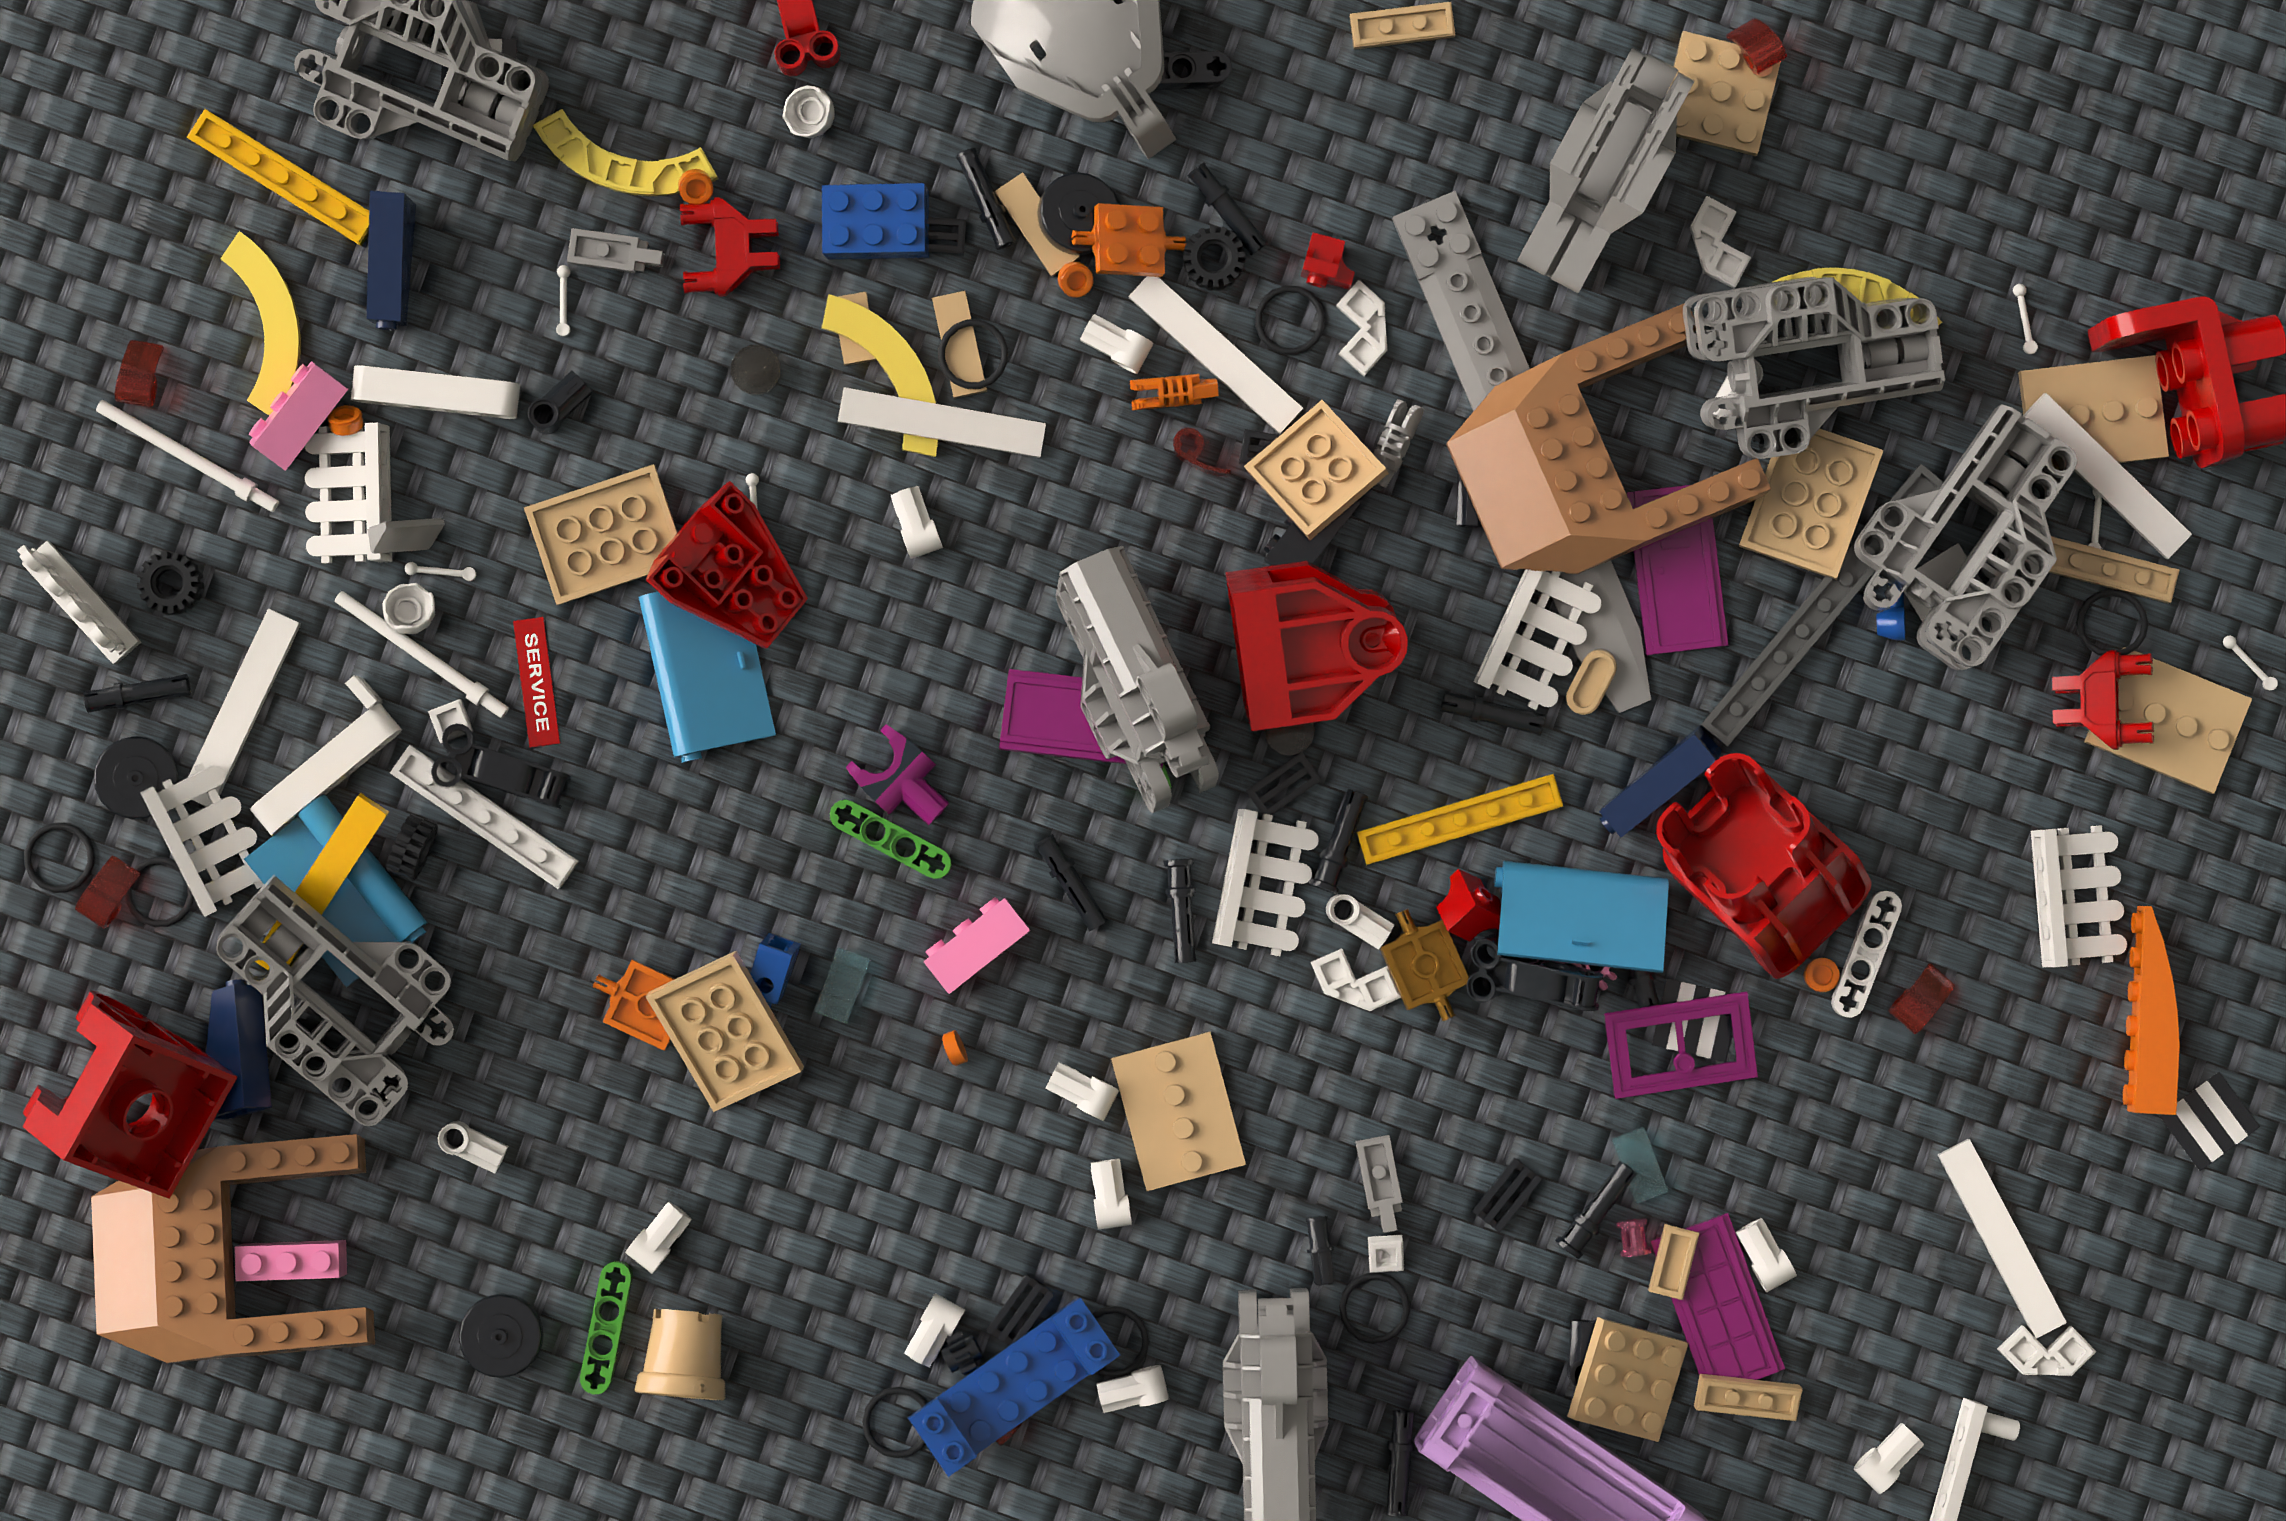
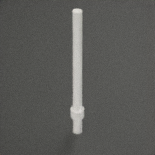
M101 400L96 408L98 413L234 490L235 495L248 502L251 500L270 512L276 510L279 500L258 489V484L246 477L240 479L107 401Z
M344 591L337 595L334 602L467 694L466 698L476 706L481 704L501 719L506 715L509 707L489 694L487 687L478 681L476 683L472 682L407 635L391 628L384 619Z

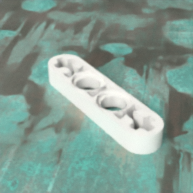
M1880 891L1875 893L1869 900L1832 995V1008L1840 1016L1855 1017L1861 1013L1865 1006L1902 909L1900 898L1893 892ZM1886 897H1889V904L1894 906L1892 912H1885L1882 921L1889 922L1887 929L1881 924L1870 923L1871 916L1878 919L1881 908L1876 906L1877 902L1884 901ZM1870 928L1879 930L1882 935V941L1876 948H1869L1864 943V934ZM1858 960H1863L1869 965V975L1863 980H1857L1851 973L1853 963ZM1847 979L1852 984L1861 985L1864 988L1862 992L1855 989L1852 1000L1857 1002L1855 1008L1849 1007L1845 1012L1843 1010L1844 1004L1839 1002L1841 996L1847 997L1849 995L1851 987L1844 986Z

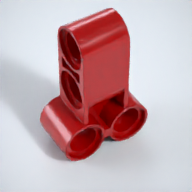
M777 0L786 39L778 43L774 51L779 69L785 75L797 76L802 74L810 60L821 68L835 66L841 56L840 47L836 37L831 32L820 31L813 0ZM821 43H829L833 46V50L827 56H819L815 53L817 46ZM788 51H796L800 54V57L796 63L786 64L782 61L784 54Z

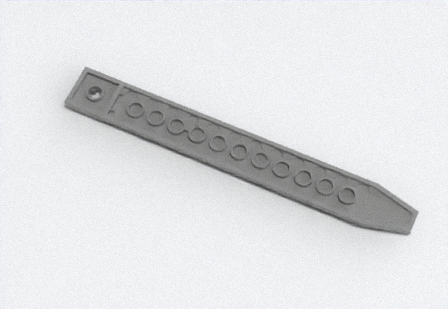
M1453 191L1392 217V220L1474 412L1495 386L1530 368L1457 193ZM1437 227L1438 230H1444L1446 233L1442 238L1443 243L1440 245L1435 240L1429 241L1427 238L1432 233L1431 228ZM1611 560L1579 574L1561 572L1559 578L1581 588L1584 582L1593 585L1591 592L1598 595L1601 599V607L1596 613L1590 614L1582 611L1576 622L1587 631L1586 640L1582 644H1571L1576 657L1582 663L1591 651L1597 649L1607 650L1615 657L1617 671L1605 695L1618 713L1650 701L1651 695L1641 631ZM1552 597L1558 614L1568 619L1573 606Z

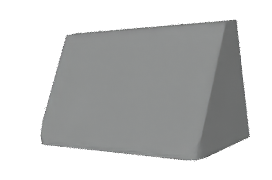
M444 519L389 521L371 526L367 529L370 550L374 554L427 550L433 545L445 525Z

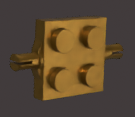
M1409 909L1395 914L1404 933L1395 941L1380 947V950L1406 1009L1410 1010L1424 1003H1435L1442 1021L1456 1016L1447 997L1455 989L1466 985L1469 976L1443 920L1426 927H1416Z

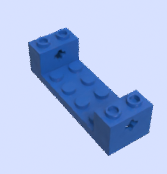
M1076 1298L908 1417V1420L949 1477L975 1459L982 1450L1085 1377L1095 1374L1119 1357L1120 1354L1083 1300Z

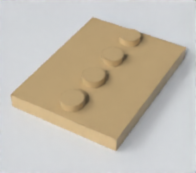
M2156 355L2018 372L2023 415L2043 393H2047L2118 463L2169 457L2161 388L2156 371ZM2051 458L2052 466L2059 470L2057 461Z
M1819 429L1810 439V443L1804 451L1797 454L1772 457L1765 473L1771 490L1762 498L1755 500L1739 547L1837 580L1884 450Z
M654 464L524 507L556 605H561L647 576L653 561L678 533Z
M2133 651L2128 655H2140L2141 653ZM2154 658L2153 664H2140L2151 665L2153 667V675L2122 676L2119 679V720L2122 723H2148L2153 721L2154 732L2143 733H2152L2154 735V744H2123L2122 747H2119V750H2113L2090 730L2085 743L2207 793L2214 794L2252 698Z
M737 951L655 988L646 995V999L713 1112L802 1072L804 1068Z
M1211 1032L1111 1058L1146 1191L1246 1165Z

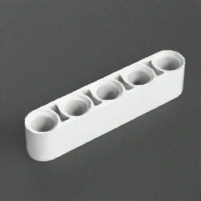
M357 365L354 366L350 400L367 404L516 419L520 384L499 380Z
M381 703L374 705L259 799L250 808L251 812L270 835L274 836L296 819L299 812L319 796L329 793L392 741L402 729Z

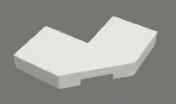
M1706 196L1689 227L1704 274L1735 289L1751 259L1750 256L1721 242L1737 211Z
M1358 280L1336 305L1341 312L1361 328L1340 351L1339 355L1365 377L1387 352L1385 302Z
M1343 949L1310 962L1326 995L1368 1011L1401 998L1388 966L1355 979Z
M2021 1325L1997 1348L2023 1375L2072 1376L2096 1353L2092 1346L2072 1326H2069L2046 1349Z

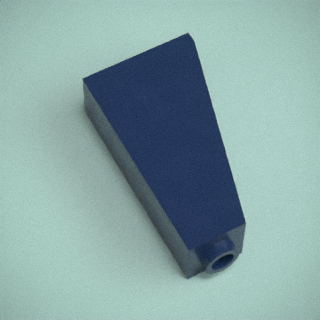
M370 191L367 320L376 324V329L396 331L397 325L407 326L416 204L405 193Z
M1697 727L1603 805L1599 810L1602 815L1600 821L1611 834L1616 832L1620 837H1623L1709 768L1723 752L1722 749L1703 727Z
M246 980L227 981L226 987L212 991L206 1053L235 1074L237 1079L214 1120H231L272 1108L262 994L252 985H247Z

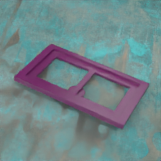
M1747 991L1604 1013L1615 1099L1758 1077ZM1731 1013L1736 1061L1694 1068L1695 1061L1685 1050L1682 1021ZM1675 1022L1679 1053L1673 1060L1676 1070L1632 1077L1626 1029Z

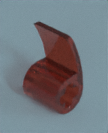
M1756 18L1726 34L1727 39L1735 42L1740 47L1746 64L1755 75L1762 73L1787 58L1786 50L1779 37L1766 24Z
M136 340L129 341L116 381V402L150 408L153 406L157 394L155 372L164 350L163 345Z
M1184 428L1176 433L1173 440V450L1180 460L1205 473L1229 477L1232 470L1208 466L1197 461L1202 454L1204 446L1203 437L1198 430ZM1189 437L1194 438V446L1197 449L1194 452L1190 449L1187 453L1183 452L1180 440L1182 438L1186 440Z
M111 856L80 897L75 911L103 929H106L118 915L122 906L120 901L141 876V873L119 858Z
M1928 964L1912 987L1905 990L1894 1001L1888 1011L1913 1034H1916L1938 1011L1955 985L1932 964Z

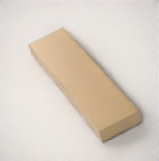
M2051 536L2057 561L2049 573L2168 604L2172 602L2179 569Z

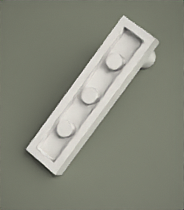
M1963 1398L1930 1521H1957L1981 1432L2014 1441L2020 1430L2018 1420L1988 1413V1406Z

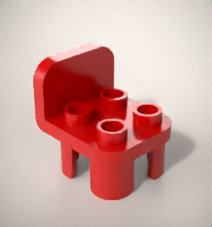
M2200 296L2118 314L2104 319L2087 330L2092 353L2165 339L2167 350L2156 353L2155 363L2162 389L2165 392L2176 390L2182 416L2172 418L2170 422L2171 440L2178 458L2192 456L2198 467L2205 468L2229 462L2241 457L2244 452L2284 444L2283 441H2286V394L2239 403L2232 375L2254 369L2259 360L2278 357L2286 353V335L2281 321L2275 314L2242 321L2218 311V307L2212 299Z
M1731 753L1717 759L1706 770L1705 776L1712 789L1688 813L1678 802L1672 803L1662 813L1657 823V837L1663 847L1664 862L1673 877L1748 946L1759 965L1773 978L1780 979L1796 970L1860 907L1871 889L1872 882L1859 857L1812 815L1796 797L1791 796L1751 757L1741 753Z

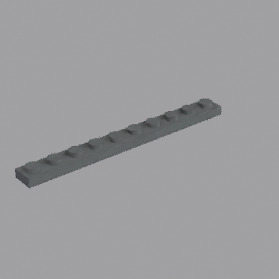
M1920 464L1888 502L1939 490L1944 482ZM1887 509L1884 512V521L1887 525L1896 527L1899 523V515L1896 511ZM1867 537L1864 542V548L1869 554L1877 555L1880 550V544L1875 538ZM1854 543L1846 553L1838 579L1835 580L1828 576L1823 578L1700 724L1701 727L1725 747L1729 746L1875 572L1874 569L1856 556Z

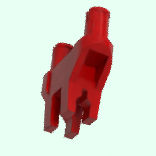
M714 197V200L705 204H680L682 226L712 224V227H715L716 268L713 271L683 272V280L690 282L683 283L685 294L715 291V295L719 297L727 296L753 271L780 270V256L778 252L752 253L751 238L779 237L776 219L748 220L720 197Z
M2109 650L2091 664L2080 676L2052 677V691H2055L2056 694L2080 693L2081 709L2053 710V724L2056 727L2085 726L2113 750H2119V747H2122L2123 744H2154V735L2152 733H2143L2154 732L2153 721L2148 723H2122L2119 720V679L2126 675H2153V667L2151 665H2140L2153 664L2152 653L2121 655L2117 650Z

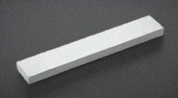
M1147 276L1129 295V299L1279 434L1303 410L1302 406L1159 277Z
M845 387L843 388L838 422L1037 458L1041 457L1046 423Z
M2043 393L2023 415V417L2029 418L2051 433L2052 437L2058 438L2075 451L2077 465L2074 471L2165 559H2169L2192 535L2047 393Z
M271 609L267 610L188 776L196 774L195 766L203 763L205 769L210 766L221 767L226 774V778L222 785L215 788L219 796L301 626V623ZM207 792L191 799L206 807L213 804Z
M412 745L407 747L390 772L393 776L557 889H561L579 863L577 859L464 781L460 780L459 784L449 789L437 786L431 775L432 766L435 761ZM441 765L437 769V776L443 782H450L456 777Z
M1966 1139L1938 1154L2032 1335L2037 1339L2067 1323L1970 1139Z

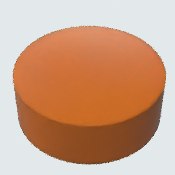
M690 169L680 177L678 189L685 202L689 204H703L711 198L713 184L710 176L705 171Z
M1077 261L1069 262L1060 269L1058 284L1068 296L1082 297L1093 286V274L1083 263Z
M354 406L337 407L328 415L330 431L336 435H351L360 431L364 426L362 412Z
M1827 958L1813 959L1804 969L1805 983L1810 989L1817 992L1832 990L1840 978L1837 965Z
M953 1030L943 1034L942 1041L950 1062L955 1066L968 1062L967 1053L958 1032Z

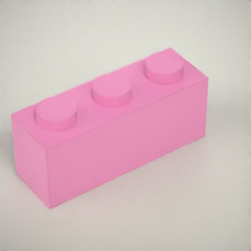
M312 361L308 366L302 364L291 378V381L294 382L293 386L287 393L281 391L270 406L273 412L266 421L261 418L249 433L253 437L249 442L251 446L285 471L348 390L343 384Z
M994 897L979 909L983 914L973 923L969 918L952 930L956 935L952 940L945 944L941 939L926 951L929 958L924 961L925 965L948 994L956 990L1031 931L1006 898L999 902Z
M346 1240L243 1243L235 1246L236 1281L340 1278L347 1275Z

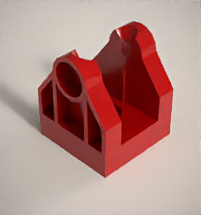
M1308 561L1225 572L1243 704L1251 731L1334 720L1379 676L1390 673L1397 668L1407 653L1408 637L1404 626L1396 617L1391 603L1378 592L1358 589Z
M90 990L76 1015V1020L80 1022L76 1031L97 1047L70 1096L60 1099L50 1090L37 1085L23 1110L26 1120L22 1127L63 1161L170 1199L235 1083L237 1076L193 1043L143 1016L126 1004L100 992ZM152 1093L150 1107L144 1116L128 1124L126 1117L132 1104L141 1096Z

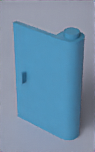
M659 592L640 596L639 602L674 758L681 757L682 763L702 759L701 752L709 749L776 736L756 644L671 604Z
M323 794L302 809L296 819L245 857L244 860L263 884L275 874L295 892L342 821L343 816L328 797ZM366 847L322 915L353 942H416L426 933L423 927L428 923L368 847ZM328 950L322 955V958L346 987L360 978Z
M1503 861L1502 867H1496L1494 887L1500 888V895H1502L1497 955L1663 973L1669 888L1668 878Z

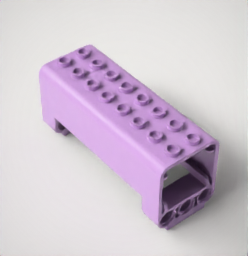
M1470 1356L1461 1367L1414 1438V1443L1421 1454L1447 1472L1451 1471L1522 1521H1708L1700 1511L1473 1356Z

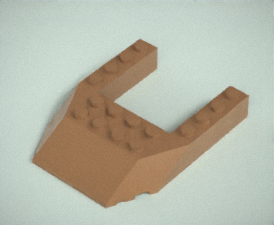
M1684 304L1566 351L1495 386L1446 443L1501 569H1530L1532 571L1565 572L1566 574H1579L1762 498L1771 490L1760 462L1755 458L1635 509L1631 506L1580 389L1687 346L1683 319ZM1693 325V332H1694V331H1696V326Z
M357 1134L200 1149L194 1154L170 1199L119 1180L91 1196L97 1335L166 1363L375 1345L374 1312L366 1307L236 1319L230 1185L366 1173L365 1139Z

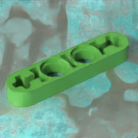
M840 800L832 806L830 820L839 830L927 877L939 879L949 873L952 866L951 858L943 849L853 801ZM847 806H851V814L861 819L863 812L868 815L861 824L859 834L853 831L857 827L856 824L850 821H846L844 825L839 823L840 816L836 814L839 808L845 810ZM871 822H881L885 827V836L879 841H872L866 835V828ZM902 838H911L916 845L915 852L910 857H901L896 851L897 842ZM922 845L929 847L924 854L933 858L937 854L943 856L941 862L946 865L943 871L937 869L935 873H931L929 871L931 865L923 860L920 861V866L913 863L920 855Z
M622 1261L608 1263L602 1269L599 1278L580 1374L581 1386L590 1394L605 1392L613 1381L633 1280L630 1266ZM616 1267L620 1268L621 1275L626 1276L625 1281L618 1283L616 1293L623 1292V1298L616 1295H603L604 1289L607 1291L612 1289L613 1280L607 1278V1274L613 1272ZM606 1301H613L619 1307V1315L614 1320H607L600 1313L601 1305ZM599 1335H606L612 1340L613 1347L607 1354H600L594 1348V1340ZM590 1356L599 1361L610 1360L609 1366L606 1364L601 1365L600 1376L605 1377V1382H601L597 1387H593V1381L587 1379L588 1374L595 1372L597 1362L590 1363Z

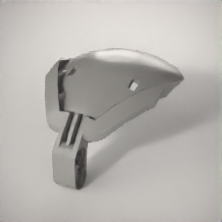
M973 0L971 11L972 27L1019 91L1091 122L1103 123L1113 120L1119 115L1148 160L1176 140L1164 117L1148 95L1157 88L1164 73L1160 0H1122L1123 3L1116 4L1113 0ZM1036 43H1039L1046 53L1042 60L1037 58L1031 50Z

